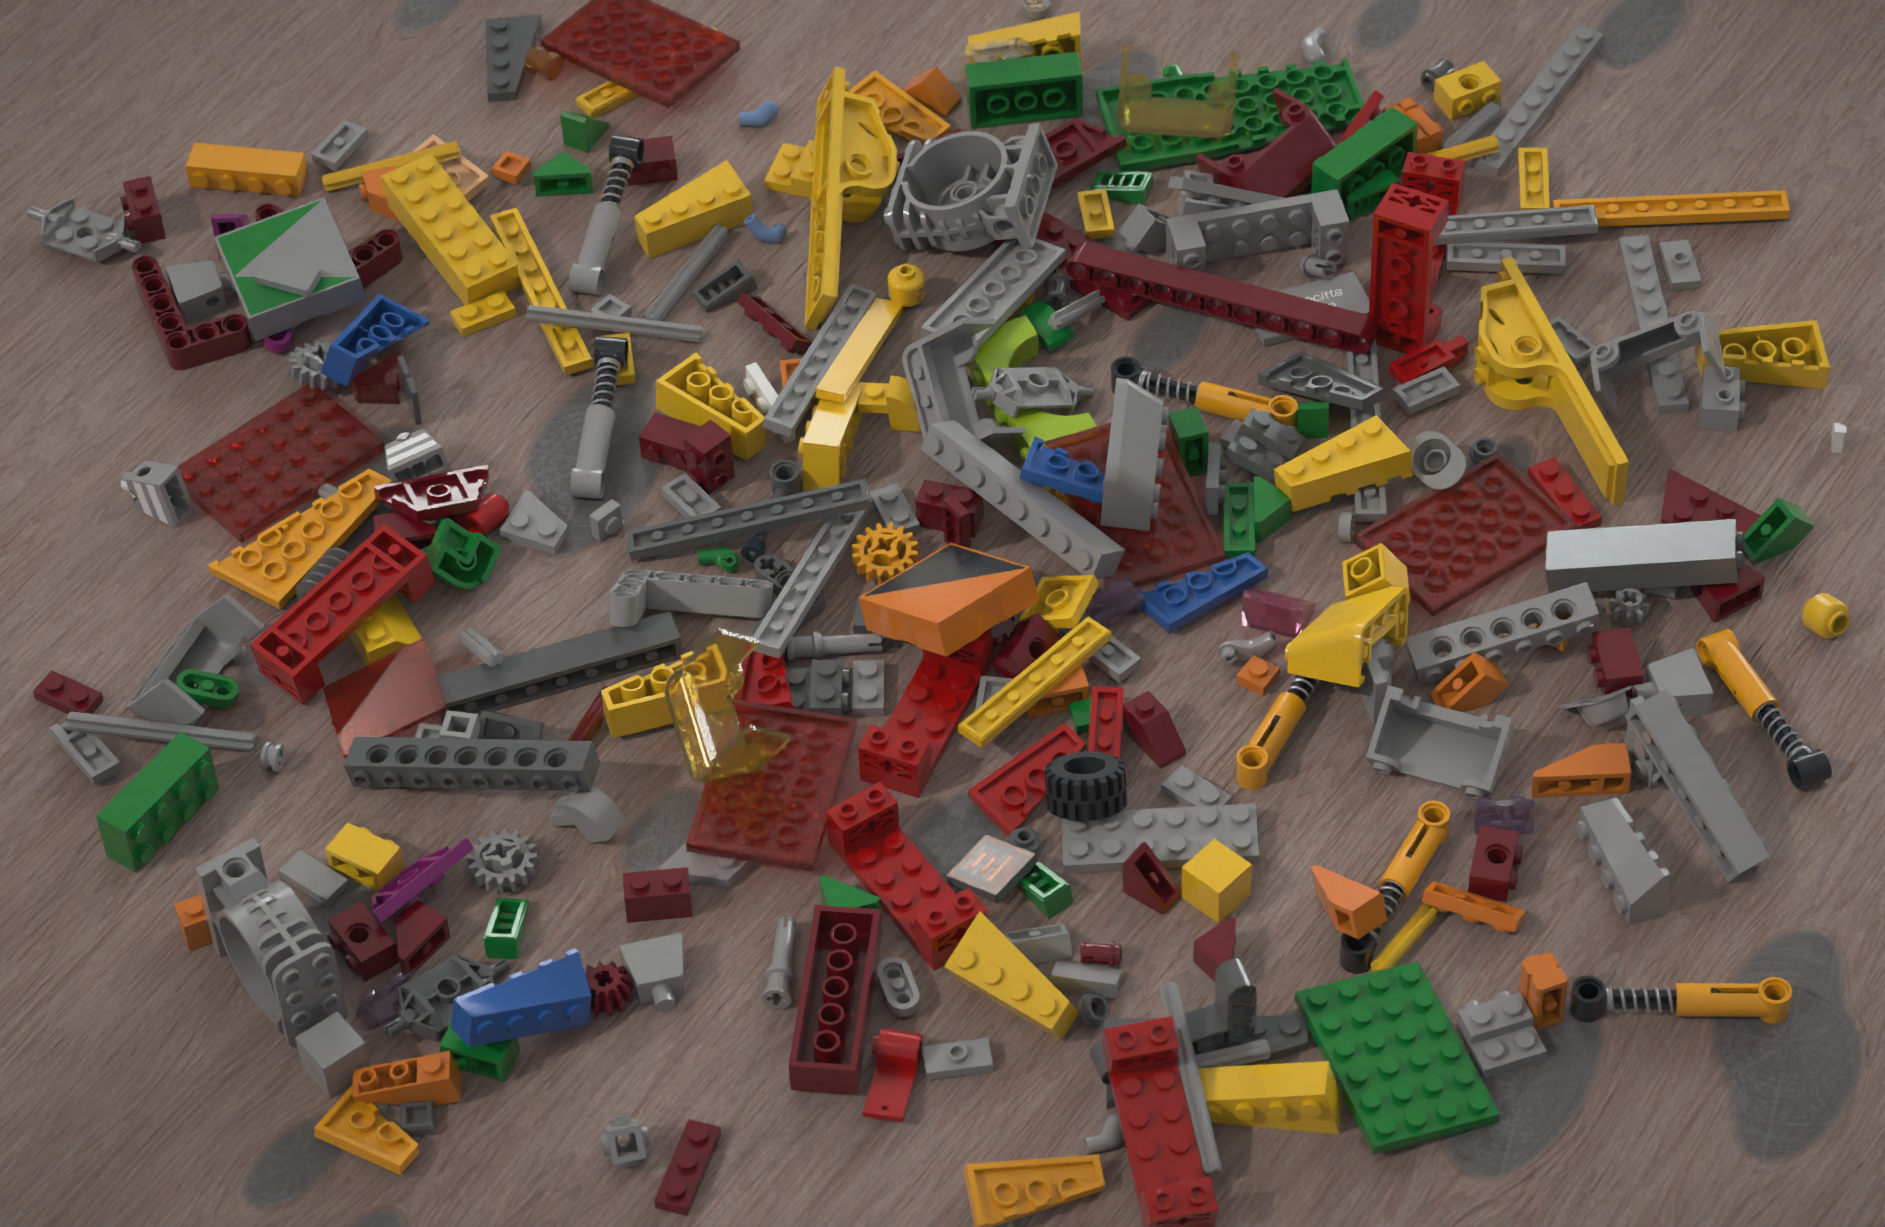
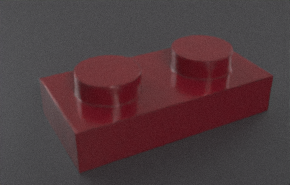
M53 670L33 690L36 700L66 714H69V712L93 714L104 701L101 692Z

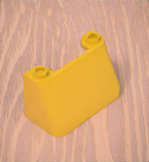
M1391 586L1332 604L1296 636L1292 642L1287 644L1284 654L1285 660L1288 661L1287 673L1359 687L1365 682V676L1361 675L1363 662H1371L1372 646L1381 637L1389 640V644L1401 647L1406 643L1409 607L1408 589Z

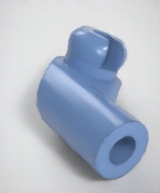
M766 101L754 112H740L739 125L767 126L778 114L777 104L773 101Z
M755 214L749 215L744 220V224L760 242L778 244L784 240V236L787 233L785 226L780 223L774 224L772 227L764 226Z

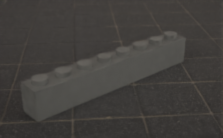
M670 611L640 619L634 626H615L523 653L502 657L504 660L502 665L496 664L494 668L483 663L430 678L429 684L432 700L441 725L447 710L478 714L480 716L481 710L498 711L681 659L680 656L683 655L681 637Z

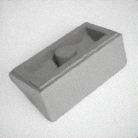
M1064 923L1002 933L1032 964L1072 957L1070 934Z
M1057 961L1051 974V983L1059 991L1083 995L1094 993L1104 998L1117 999L1122 970Z

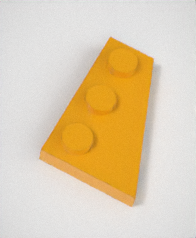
M352 1086L314 1127L316 1138L399 1175L404 1172L419 1154V1144L397 1124L388 1122L379 1114V1108L372 1102L354 1101L352 1098Z

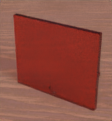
M423 638L322 687L331 714V723L335 727L345 759L354 736L393 737L448 710L437 679L438 673L434 669Z

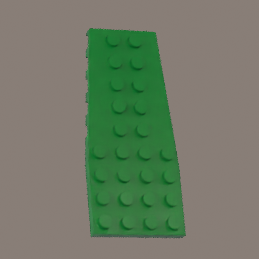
M1342 58L1341 64L1325 65L1323 60L1314 61L1313 67L1297 69L1296 63L1286 64V70L1269 72V68L1266 66L1257 67V73L1242 74L1241 69L1229 70L1228 76L1215 77L1214 72L1096 89V100L1107 133L1114 137L1121 134L1127 140L1128 146L1114 153L1120 171H1140L1197 161L1195 156L1199 153L1210 159L1268 146L1288 129V127L1280 122L1272 93L1275 88L1307 104L1328 132L1347 128L1364 106L1346 58Z

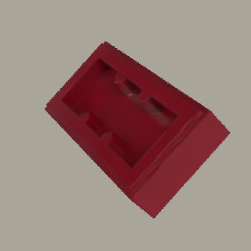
M950 494L942 499L944 542L947 545L954 543L971 549L970 529L972 525L970 522V512Z

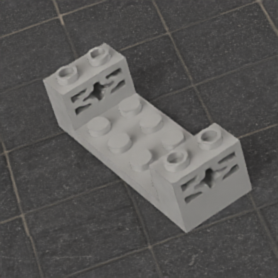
M1338 190L1166 219V262L1205 273L1206 262L1309 244L1312 247L1313 253L1320 259L1333 261L1335 265L1348 263L1349 219Z

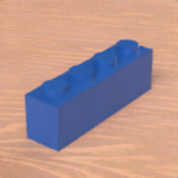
M378 294L330 345L321 373L336 383L348 386L378 354L393 343L428 326L431 320Z
M576 948L565 952L566 957L556 961L548 959L538 963L539 968L525 974L519 971L509 975V979L495 986L493 983H490L454 998L451 1029L469 1047L589 1025L591 992L579 951Z

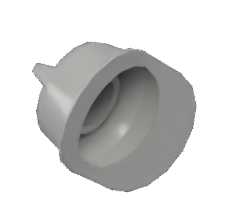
M1438 431L1419 433L1412 438L1407 446L1411 451L1412 472L1423 483L1434 490H1444L1452 487L1460 481L1465 473L1467 466L1465 455L1452 441Z
M1628 686L1605 695L1569 701L1558 705V708L1576 707L1589 726L1602 731L1610 730L1628 722L1624 716L1629 711L1625 691L1632 687Z

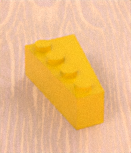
M1080 12L968 36V64L1078 52L1081 66Z
M863 382L857 383L843 404L818 398V405L813 406L812 421H807L805 437L800 438L798 454L803 455V492L840 484V478L845 477L847 456H851L854 435L856 436L863 413L859 412L857 405Z
M1376 415L1275 468V485L1279 491L1291 499V510L1295 512L1331 501V496L1337 494H1346L1348 496L1358 493V488L1370 484H1375L1378 487L1388 484L1387 479L1401 476L1404 479L1413 476L1411 451Z
M716 641L706 644V650L694 654L690 651L681 655L680 661L667 667L664 663L655 666L653 671L644 677L635 675L601 690L605 720L612 738L733 709L732 680Z
M979 911L944 967L955 979L1062 1041L1079 1015L1078 1010Z
M1328 1061L1198 1068L1211 1123L1340 1135L1343 1100Z

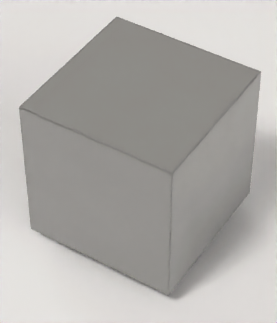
M335 1012L295 1037L302 1068L329 1098L334 1097L352 1085L354 1069L370 1066L366 1043L338 1012Z

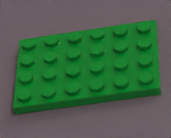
M1418 961L1295 992L1294 1001L1324 1060L1329 1062L1335 1081L1373 1155L1498 1123L1500 1113Z

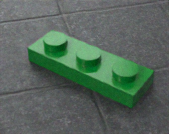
M1226 482L1225 503H1223L1224 559H1231L1248 552L1255 557L1254 482Z

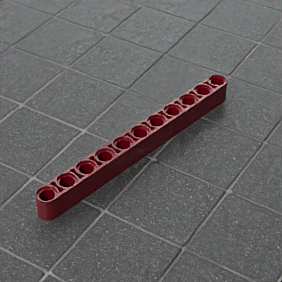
M1081 242L1076 246L1065 267L1070 277L1081 282L1357 354H1365L1370 350L1380 328L1377 320L1367 314L1089 242Z

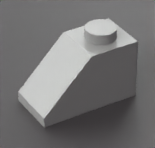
M1138 204L1119 232L1126 238L1125 244L1134 252L1144 251L1154 254L1166 248V219L1173 217Z

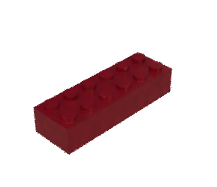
M815 905L788 1065L791 1090L858 1095L882 939L881 909Z

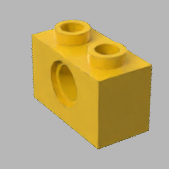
M1481 61L1435 79L1434 101L1452 121L1482 109L1489 102H1494L1495 104L1500 102L1502 81L1485 61Z

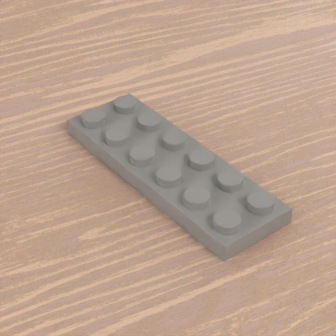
M1017 238L1007 239L921 326V337H926L961 318H994L995 325L975 334L979 349L1066 259V249L1037 238L1033 248L1022 249Z
M1255 803L1122 810L1111 817L1094 821H1072L1061 818L1064 873L1123 870L1125 860L1143 842L1148 844L1165 868L1183 867L1214 838L1249 863H1259Z

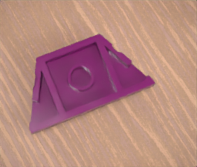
M468 838L460 840L450 850L445 846L431 854L418 858L370 896L371 907L373 908L372 913L377 921L382 923L403 905L407 907L416 902L421 897L419 892L425 887H433L445 878L443 873L474 849Z

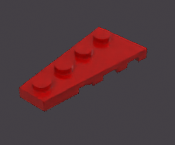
M1063 723L970 788L968 797L1009 837L1010 833L1020 828L1045 799L1044 771L1046 765L1063 755L1084 752L1086 743L1066 723Z

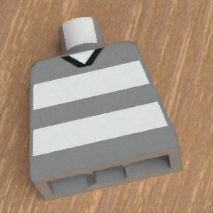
M424 429L411 434L407 432L401 433L395 441L385 446L387 469L393 482L451 471L441 445Z
M144 461L132 473H125L121 479L122 489L130 491L135 506L140 512L171 527L177 528L194 510L178 466Z

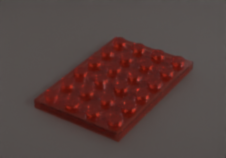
M590 0L540 40L542 50L667 108L673 106L740 51V41L650 0Z
M308 383L186 460L178 468L191 500L242 543L316 495L322 485L326 483L333 484L384 451L385 445L381 438L317 386L311 389Z
M1111 423L1045 441L1044 446L1054 451L1057 447L1069 452V458L1083 463L1085 460L1096 464L1099 472L1105 474ZM1167 428L1164 451H1158L1157 457L1164 458L1162 476H1155V483L1161 484L1157 519H1150L1149 531L1101 526L1102 503H1094L1086 498L1065 494L1073 511L1125 549L1115 575L1102 578L1109 595L1225 561L1226 554Z
M1497 452L1467 469L1460 481L1452 487L1444 490L1433 489L1354 534V543L1363 552L1382 543L1407 567L1410 596L1433 617L1547 550L1548 531L1576 530L1577 523Z
M733 699L686 841V851L813 872L827 828L825 810L834 805L857 729V718Z

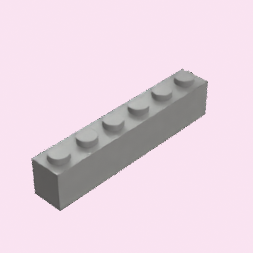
M1667 689L1635 705L1624 715L1727 882L1752 870L1771 857L1767 851L1765 841L1754 831L1747 812L1736 802L1730 785L1721 778L1715 768L1714 759L1703 749L1698 741L1696 730L1687 723L1680 712L1678 701L1673 696H1670Z

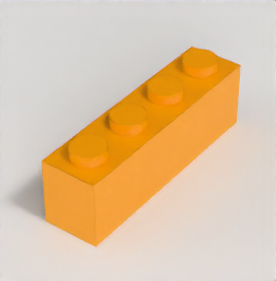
M194 143L185 165L190 187L300 197L308 175L305 153L204 143Z

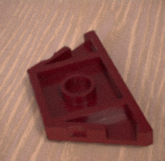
M1073 118L1045 134L1058 163L1051 189L1127 147L1126 138L1121 134L1117 137L1106 134L1104 128L1089 125L1087 122L1077 118Z
M487 464L374 486L375 498L416 521H433L439 517L463 515L478 509L489 480V466Z
M1671 469L1668 471L1661 524L1736 519L1737 531H1743L1744 535L1761 516Z

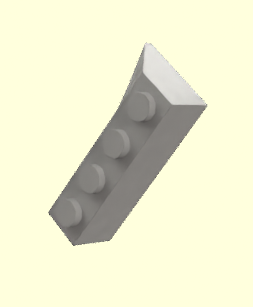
M1618 798L1580 807L1579 821L1576 822L1577 834L1580 840L1586 841L1590 860L1594 865H1598L1604 887L1611 890L1617 912L1619 914L1623 913L1628 925L1666 915L1671 874L1667 868L1659 869L1657 865L1659 857L1654 850L1647 852L1646 838L1642 832L1634 833V821Z

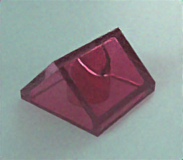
M1260 588L1246 589L1242 596V625L1267 632L1272 630L1276 634L1295 638L1308 626L1315 610L1316 602Z

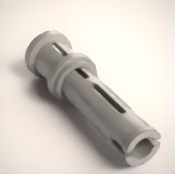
M817 631L813 632L812 635L793 636L787 645L788 661H793L796 657H813L817 660L822 658L823 654L882 652L881 635L868 633L821 636V633Z
M784 917L776 920L772 964L765 972L767 989L763 991L762 1001L766 1006L773 1009H784L792 1001V995L789 991L790 985L794 982L795 978L791 962L797 922L791 917L787 918L786 928L784 927Z

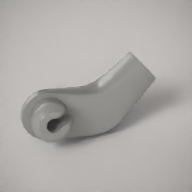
M1321 27L1315 28L1301 41L1302 53L1306 61L1310 63V67H1313L1314 61H1323L1325 58V54L1320 46L1327 35Z
M1270 630L1250 640L1226 641L1219 646L1218 654L1225 664H1233L1236 661H1249L1253 655L1259 658L1263 657L1279 644V639L1276 633Z

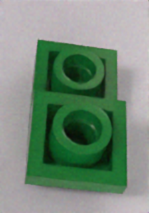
M1039 299L1016 312L1017 318L1027 316L1038 333V342L1050 350L1060 348L1065 345L1066 341L1075 337L1074 331L1069 325L1060 330H1053L1052 325H1048V319L1056 311Z

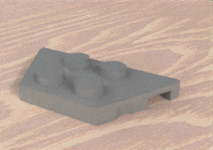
M739 791L679 848L659 870L688 867L690 883H710L713 886L730 888L771 848L770 839L745 794Z

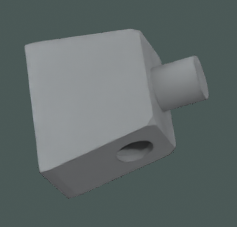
M208 260L166 267L170 288L185 324L226 307L224 291L234 288L227 273L218 275L213 261Z
M1688 649L1650 663L1647 666L1645 683L1632 686L1633 698L1641 695L1645 700L1667 689L1670 696H1673L1678 701L1680 712L1683 716L1711 713L1713 691L1694 649Z
M677 933L619 945L622 966H625L628 975L633 980L632 989L639 1003L647 1004L654 1002L656 1009L660 1012L672 1010L675 1007L674 998L683 996L686 993L682 934Z

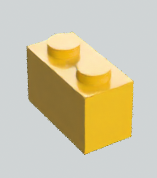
M348 822L325 848L329 868L376 892L397 876L404 868L401 848L395 842L388 839L384 840L372 834L368 829L357 827Z

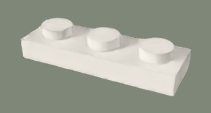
M755 362L745 366L746 379L743 380V384L749 396L753 395L758 411L762 415H766L778 395ZM795 431L791 438L778 434L784 444L796 440Z

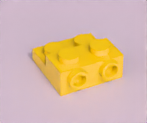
M809 140L806 147L783 143L764 179L765 189L811 198L815 141Z
M1095 575L1042 577L1036 587L1039 601L1027 607L1019 621L1039 613L1057 633L1060 628H1075L1099 585Z

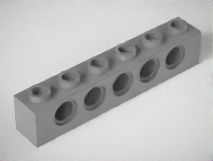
M1585 582L1409 636L1405 640L1407 653L1418 684L1423 682L1433 683L1442 679L1443 676L1449 675L1473 652L1498 663L1505 657L1514 654L1524 655L1540 646L1547 644L1557 645L1566 638L1576 635H1589L1600 628V619L1588 583ZM1563 614L1571 616L1569 619L1561 620L1557 618L1558 616ZM1530 624L1541 625L1537 629H1530L1527 627ZM1501 633L1510 634L1507 638L1497 637ZM1477 642L1480 644L1478 647L1470 648L1467 646L1469 643ZM1443 651L1450 653L1446 657L1437 656L1439 652Z

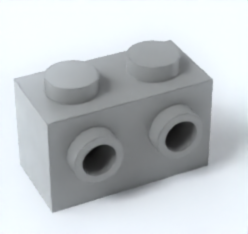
M1711 365L1703 366L1700 429L1737 432L1738 419L1744 420L1745 402L1740 401V398L1745 396L1746 381L1740 379V367L1725 366L1727 380L1721 382Z

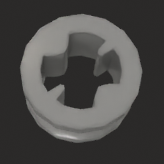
M266 742L260 757L261 768L268 770L271 767L275 772L281 771L285 761V746L283 744L274 746L272 742Z

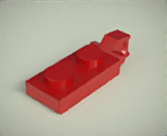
M1462 335L1448 342L1436 339L1389 364V372L1402 385L1443 366L1448 369L1468 354L1469 342Z

